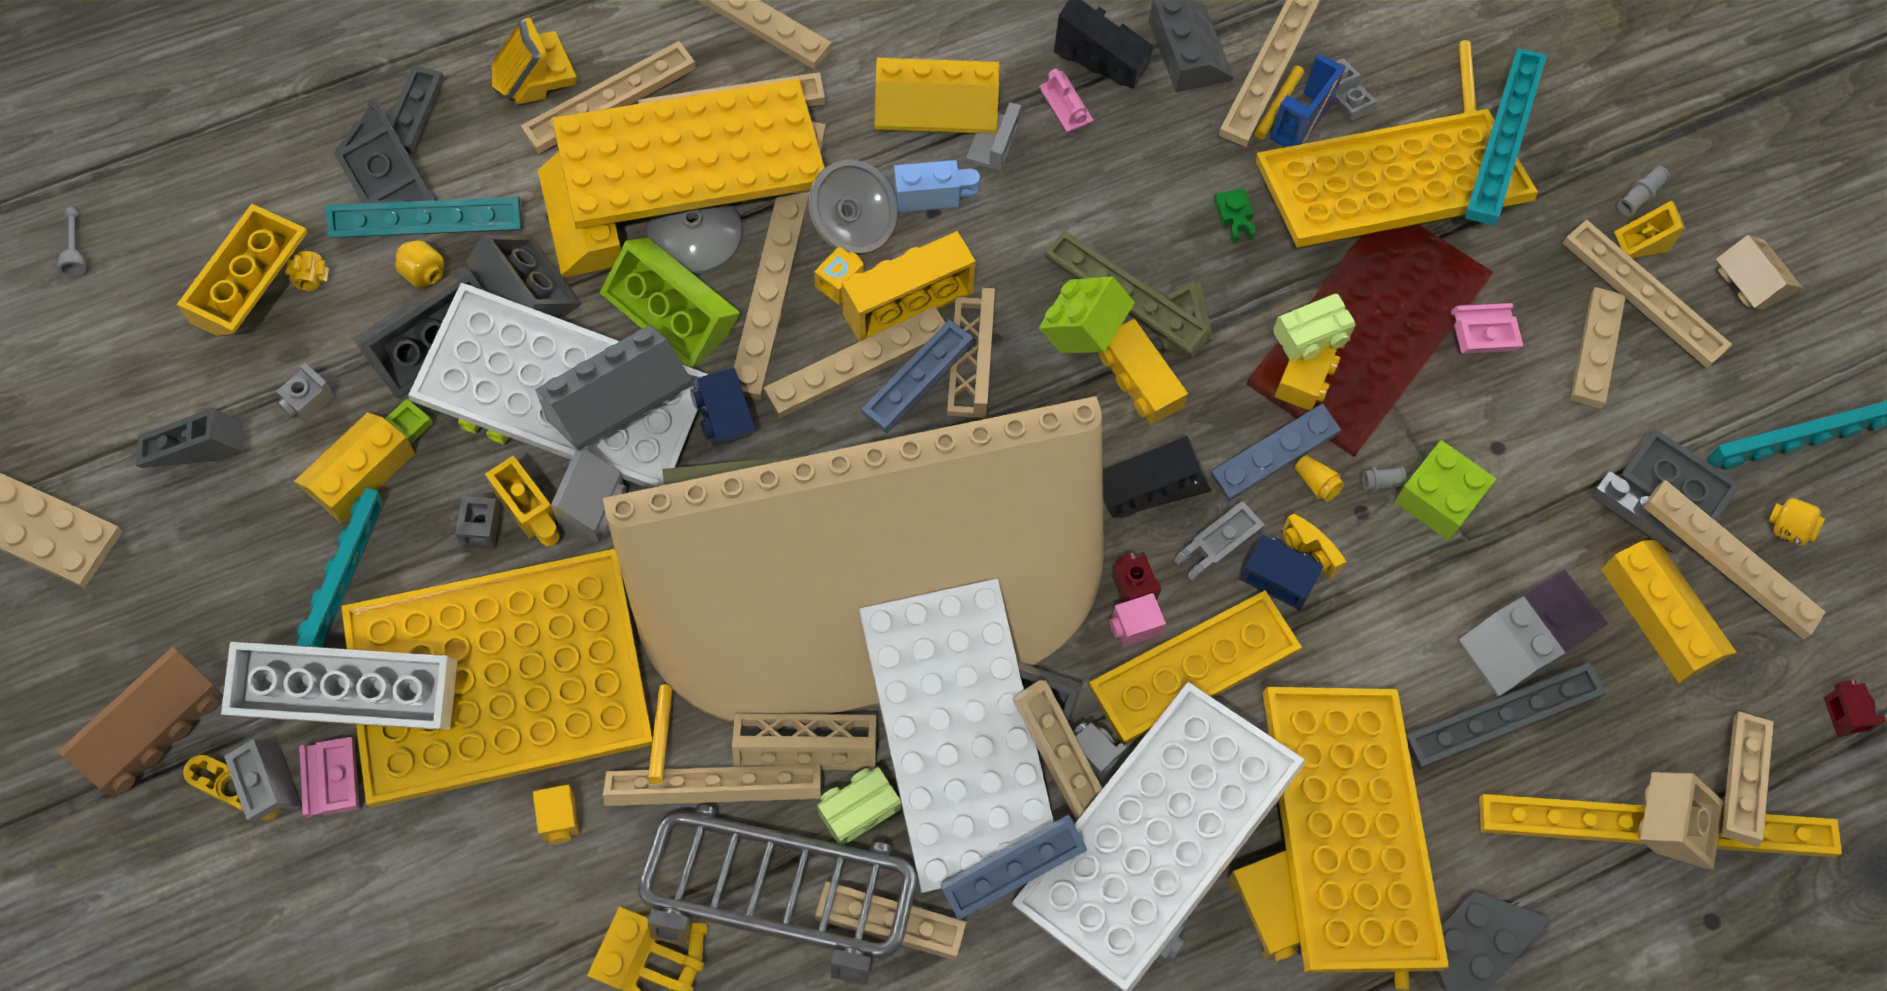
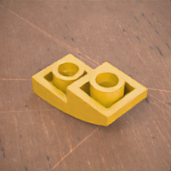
M1295 514L1288 516L1282 528L1283 538L1288 547L1294 548L1298 553L1311 552V556L1324 566L1322 571L1328 579L1340 574L1347 561L1336 546L1320 530L1305 519Z

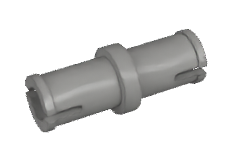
M1662 166L1654 167L1646 177L1637 180L1632 185L1631 191L1618 201V210L1625 216L1634 215L1644 203L1652 201L1656 196V192L1670 180L1669 171Z

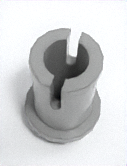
M1371 466L1368 470L1362 472L1361 482L1364 490L1376 493L1378 489L1403 488L1407 483V475L1404 467L1376 469V467Z

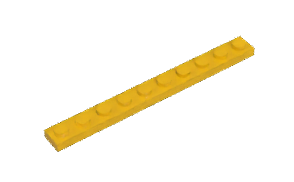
M1483 794L1479 797L1481 833L1645 844L1640 840L1641 836L1639 833V825L1645 815L1646 806L1488 794ZM1722 813L1717 849L1835 858L1842 855L1838 819L1765 814L1763 841L1756 847L1721 836Z

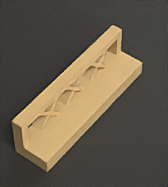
M982 288L981 299L956 297L954 323L959 327L961 324L964 327L963 330L970 333L978 341V345L969 352H966L950 368L947 416L986 418L995 297L994 288ZM961 308L980 309V317L969 324L961 315ZM977 326H979V333L975 330ZM976 354H977V361L973 358V356L976 355ZM968 361L976 370V374L965 381L958 374L957 369ZM956 381L960 384V386L957 387V388H956ZM973 383H975V390L971 387ZM966 390L974 398V407L954 406L955 397Z
M735 713L732 739L733 767L821 764V770H863L865 768L874 770L876 764V715ZM742 726H758L762 730L756 736H741ZM783 726H793L797 730L792 736H781L776 731ZM817 727H829L833 732L827 737H818L812 731ZM853 727H869V736L853 737L848 731Z

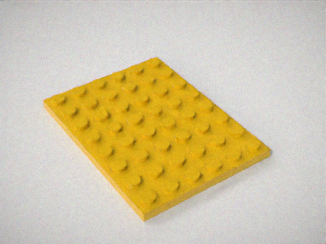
M615 549L341 606L346 647L348 650L440 655L458 659L450 731L356 725L366 805L369 808L652 746L653 736L624 581Z

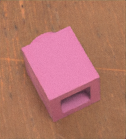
M1154 593L1115 605L1111 619H1109L1112 634L1116 639L1120 638L1123 647L1161 636L1166 625Z

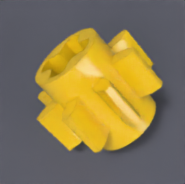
M301 251L294 255V260L288 259L285 274L290 275L289 281L297 289L313 291L320 287V282H327L329 268L325 267L326 261L322 260L319 254L311 251Z

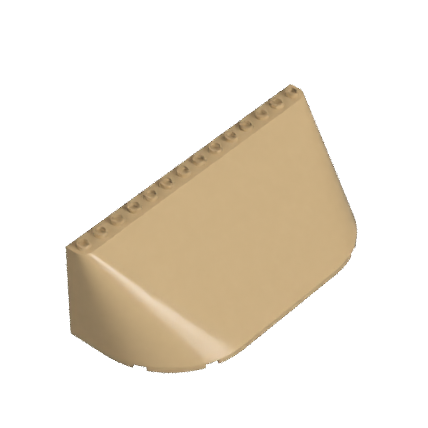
M1097 396L603 498L605 515L637 631L648 659L663 678V681L667 685L672 686L673 691L695 708L728 722L734 721L735 713L844 714L880 706L859 608L998 578L1016 659L1018 662L1035 667L1056 650L1064 647L1077 633L1091 611L1100 587L1104 560L1102 413Z

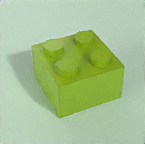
M1113 276L1071 279L1061 288L1059 297L1053 306L1047 310L1039 329L1060 353L1105 352L1135 302Z
M1440 440L1404 485L1395 503L1450 541L1496 481V478Z

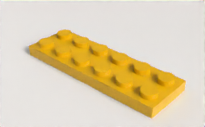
M1265 590L1090 681L1088 688L1120 742L1125 745L1148 733L1188 682L1213 698L1300 652L1302 646Z

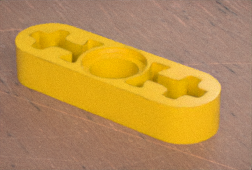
M207 755L194 756L186 763L183 776L187 783L195 789L244 812L238 794L233 797L225 796L224 787L227 782L232 780L226 764ZM199 768H206L213 775L217 776V779L214 783L206 777L201 776L199 778L195 774ZM279 807L259 820L267 821L275 818L282 808Z

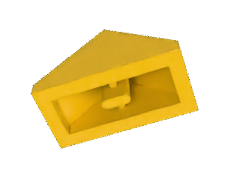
M1670 201L1614 232L1621 249L1631 258L1669 252L1685 230L1675 203Z

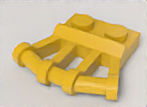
M619 907L587 974L588 978L618 991H641L637 987L641 978L671 991H694V988L691 987L697 973H702L705 963H703L704 936L708 935V925L701 923L689 924L690 935L687 956L657 944V939L650 938L648 918ZM654 954L683 966L684 968L679 979L674 980L647 969L646 966L651 955Z

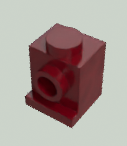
M1129 553L1120 557L1117 560L1118 564H1115L1111 576L1122 603L1154 593L1157 601L1161 587L1155 579L1146 555L1137 558L1135 553ZM1139 573L1141 578L1134 579L1131 575Z
M1856 680L1843 681L1834 685L1835 690L1823 697L1837 737L1870 732L1886 722L1884 715L1877 716L1874 698L1869 694L1865 683L1857 684Z

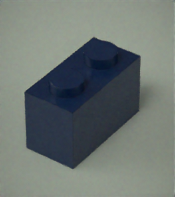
M735 367L696 378L693 384L694 389L690 390V395L696 409L700 408L704 420L700 421L704 438L706 440L710 439L712 446L716 447L750 437L755 431V427Z
M1262 534L1239 580L1262 592L1266 590L1268 595L1300 611L1324 566L1319 564L1313 556L1307 553H1298L1288 548L1282 540Z

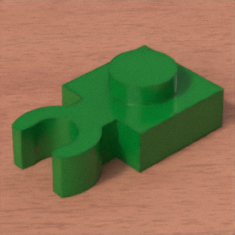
M1245 188L1216 193L1213 201L1221 225H1231L1232 227L1230 231L1231 241L1233 243L1238 242V231H1244L1248 239L1253 240L1255 227L1250 221L1254 213Z

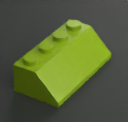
M650 238L625 241L599 292L642 329L649 325L667 339L678 359L692 369L696 368L727 338L740 315L737 309Z

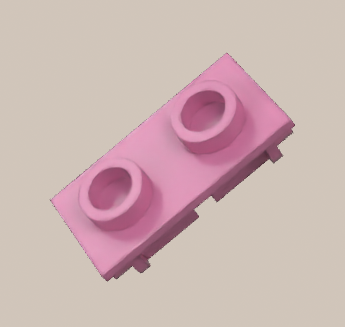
M1058 69L1051 70L1048 73V82L1039 85V89L1066 133L1093 123V118L1065 73Z

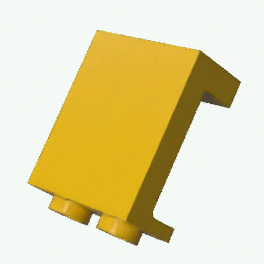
M1287 852L1278 853L1233 871L1228 877L1229 884L1233 892L1239 891L1264 947V951L1261 953L1264 960L1274 956L1276 962H1279L1297 954L1295 948L1301 944Z

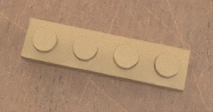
M1594 287L1592 290L1570 396L1571 401L1600 409L1606 404L1626 295Z
M1039 680L1012 700L1075 820H1078L1101 792L1102 787L1047 681Z
M1738 711L1733 718L1721 836L1758 847L1763 841L1774 722Z
M827 881L815 914V920L821 921L831 883ZM838 885L828 924L856 932L866 893ZM873 895L863 934L888 940L897 902ZM912 906L904 940L901 945L956 961L966 922Z

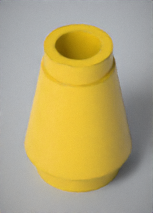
M1309 455L1303 456L1295 465L1294 469L1299 473L1317 499L1329 502L1340 493L1344 486V481L1340 479L1341 475L1311 458Z

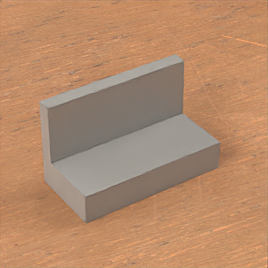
M1009 102L1005 115L998 113L997 134H975L966 157L967 162L1001 172L1020 124L1021 105Z
M252 739L224 756L247 820L256 822L279 807L297 810L302 807L279 744Z

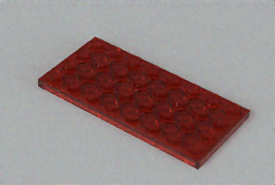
M1419 224L1364 234L1308 303L1311 304L1336 293L1343 301L1345 309L1349 311L1355 321V327L1350 340L1345 344L1344 349L1337 348L1335 355L1339 356L1340 360L1334 375L1327 373L1324 382L1330 384L1323 402L1316 400L1313 407L1314 409L1323 403L1341 429L1340 434L1329 441L1353 457H1356L1454 327L1456 318L1455 315L1451 314V310L1456 306L1470 305L1494 273L1492 270ZM1278 341L1250 376L1246 385L1298 419L1309 412V410L1275 398L1289 362V358L1283 350V345H1280Z

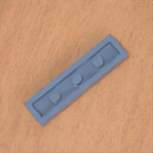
M949 319L861 409L863 415L887 434L974 344L973 337Z
M1322 403L1211 471V476L1227 500L1231 501L1339 435L1341 429Z
M1067 815L942 883L940 886L955 915L960 920L1083 853L1087 848L1071 817Z

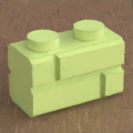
M1335 293L1279 316L1273 330L1280 345H1283V350L1290 361H1295L1299 358L1307 361L1316 357L1321 352V349L1329 346L1336 349L1345 345L1350 340L1355 327V321L1349 311L1345 309V305L1339 295Z
M879 767L871 772L868 768H865L850 779L852 784L842 790L834 787L821 796L820 800L822 802L817 805L818 813L837 844L846 845L901 810L899 797Z

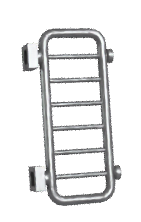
M705 804L697 805L694 813L676 811L660 820L656 827L637 889L640 900L652 909L648 920L650 938L686 946L690 935L688 918L828 948L834 950L831 960V978L867 986L870 976L871 958L883 959L892 956L900 948L904 940L914 899L917 876L913 867L906 860L891 856L892 848L882 842H873L868 851L716 818L717 810ZM676 826L696 828L697 830L675 899L656 895L653 892L652 885L670 831ZM704 830L732 836L710 907L682 901ZM739 838L767 844L746 915L717 909ZM774 845L802 851L782 923L753 917ZM809 853L837 859L818 931L789 924ZM844 861L872 866L854 939L825 932ZM881 868L899 873L902 877V886L889 938L879 944L863 941L862 936L879 869Z

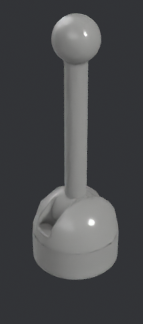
M69 207L65 210V216L68 218V249L59 255L58 271L67 277H78L86 272V261L84 256L75 250V219L78 217V211L74 207Z

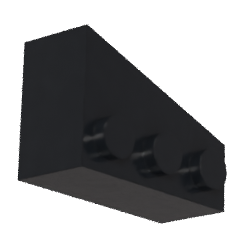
M1068 0L1058 16L1054 53L1059 54L1066 60L1074 61L1086 67L1091 72L1104 75L1119 85H1125L1134 90L1150 64L1153 45L1123 23L1120 27L1104 16L1107 11L1100 6L1095 10L1083 0Z
M1188 436L1103 469V500L1113 518L1129 517L1138 511L1211 492L1199 457Z

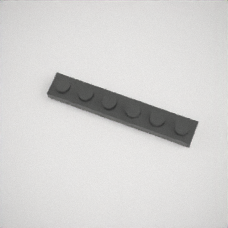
M1589 662L1407 734L1408 749L1418 770H1421L1599 699L1607 692Z

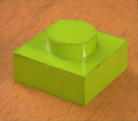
M408 399L403 401L385 418L386 421L406 436L410 445L433 424L431 418Z

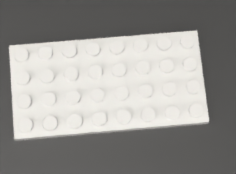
M461 282L408 395L409 401L571 460L576 448L546 420L535 389L547 383L551 378L565 373L578 363L590 359L604 351L607 347L620 341ZM684 366L693 384L696 378L709 375ZM693 385L588 445L585 449L620 471L622 478L647 488L663 486L662 469L676 467L699 409L694 407L691 399L690 390L694 389Z
M998 578L859 608L921 893L940 889L942 883L1054 823L1036 744L1012 700L1024 690Z
M1188 682L1074 824L1087 850L1028 882L1012 904L1018 911L1122 991H1132L1305 766V759Z

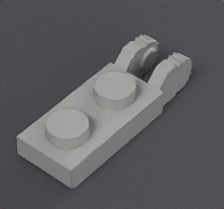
M1241 501L1194 537L1192 543L1179 552L1173 561L1180 566L1185 564L1199 551L1205 559L1190 570L1188 577L1193 582L1205 574L1211 567H1216L1261 532L1265 524Z

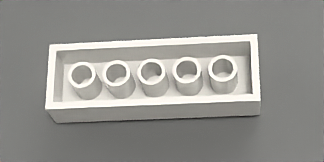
M230 642L221 715L450 731L458 659L440 655Z

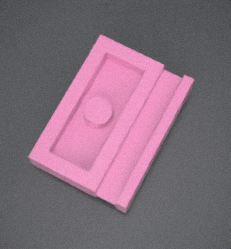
M1513 304L1463 305L1452 309L1451 314L1455 315L1456 318L1454 326L1461 354L1517 351L1523 347L1516 316L1513 317L1511 309L1514 308Z
M352 737L318 742L316 745H300L303 815L306 818H312L314 815L322 814L324 816L359 810L355 740Z

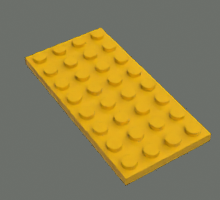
M799 79L552 118L576 229L810 190L817 175L825 169Z
M1488 109L1258 152L1256 154V164L1298 248L1465 215L1495 120ZM1518 158L1516 159L1502 207L1536 200L1538 191Z
M1267 687L1262 693L1269 736L1305 759V766L1279 798L1305 973L1443 971L1449 968L1398 689Z

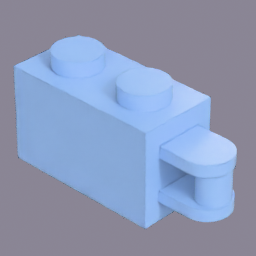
M956 160L894 165V191L897 211L907 212L959 207V197H971L978 193L980 174L975 169L958 170Z

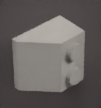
M583 448L580 451L576 449L551 504L561 531L599 544L603 534H608L610 531L605 515L603 498L626 493V486L624 485L621 472L587 449Z
M1524 596L1495 612L1457 641L1497 698L1552 667L1565 654V651Z

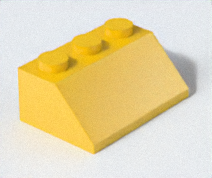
M367 412L294 480V483L340 523H343L351 516L353 503L357 497L361 498L365 487L377 491L415 455V452L406 436L383 417Z

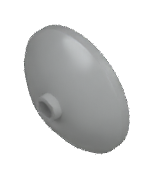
M851 159L834 162L817 175L810 189L809 212L813 225L819 235L835 249L840 246L847 252L851 251L855 254L868 253L882 246L893 233L898 214L896 197L890 183L873 166ZM842 207L847 210V216L843 215L841 211Z
M731 203L651 216L648 223L647 236L692 274L699 275L721 268L734 257L741 244L742 225L736 209ZM691 219H697L694 223L688 222Z

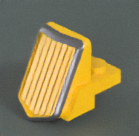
M525 18L518 22L492 62V89L506 99H514L517 105L546 99V94L549 90L576 85V74L556 31L538 34L531 18Z

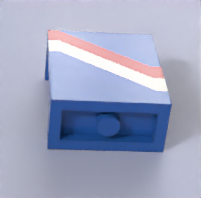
M1318 53L1303 93L1314 101L1307 107L1287 95L1280 104L1270 139L1283 147L1303 144L1331 107L1345 68L1334 60Z

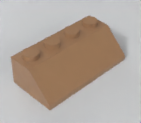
M171 647L68 741L58 753L101 791L114 799L118 794L129 790L133 786L135 778L146 768L158 763L163 756V752L174 742L183 739L190 732L191 726L202 716L211 713L217 707L223 694L174 647Z

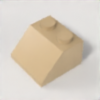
M1747 235L1716 259L1722 266L1718 269L1720 274L1728 283L1731 284L1734 281L1741 290L1737 293L1739 298L1748 308L1753 306L1754 308L1764 310L1803 289L1763 239Z
M1652 772L1650 785L1647 786L1645 791L1646 809L1644 818L1639 825L1640 840L1657 854L1705 869H1714L1724 802L1694 773Z

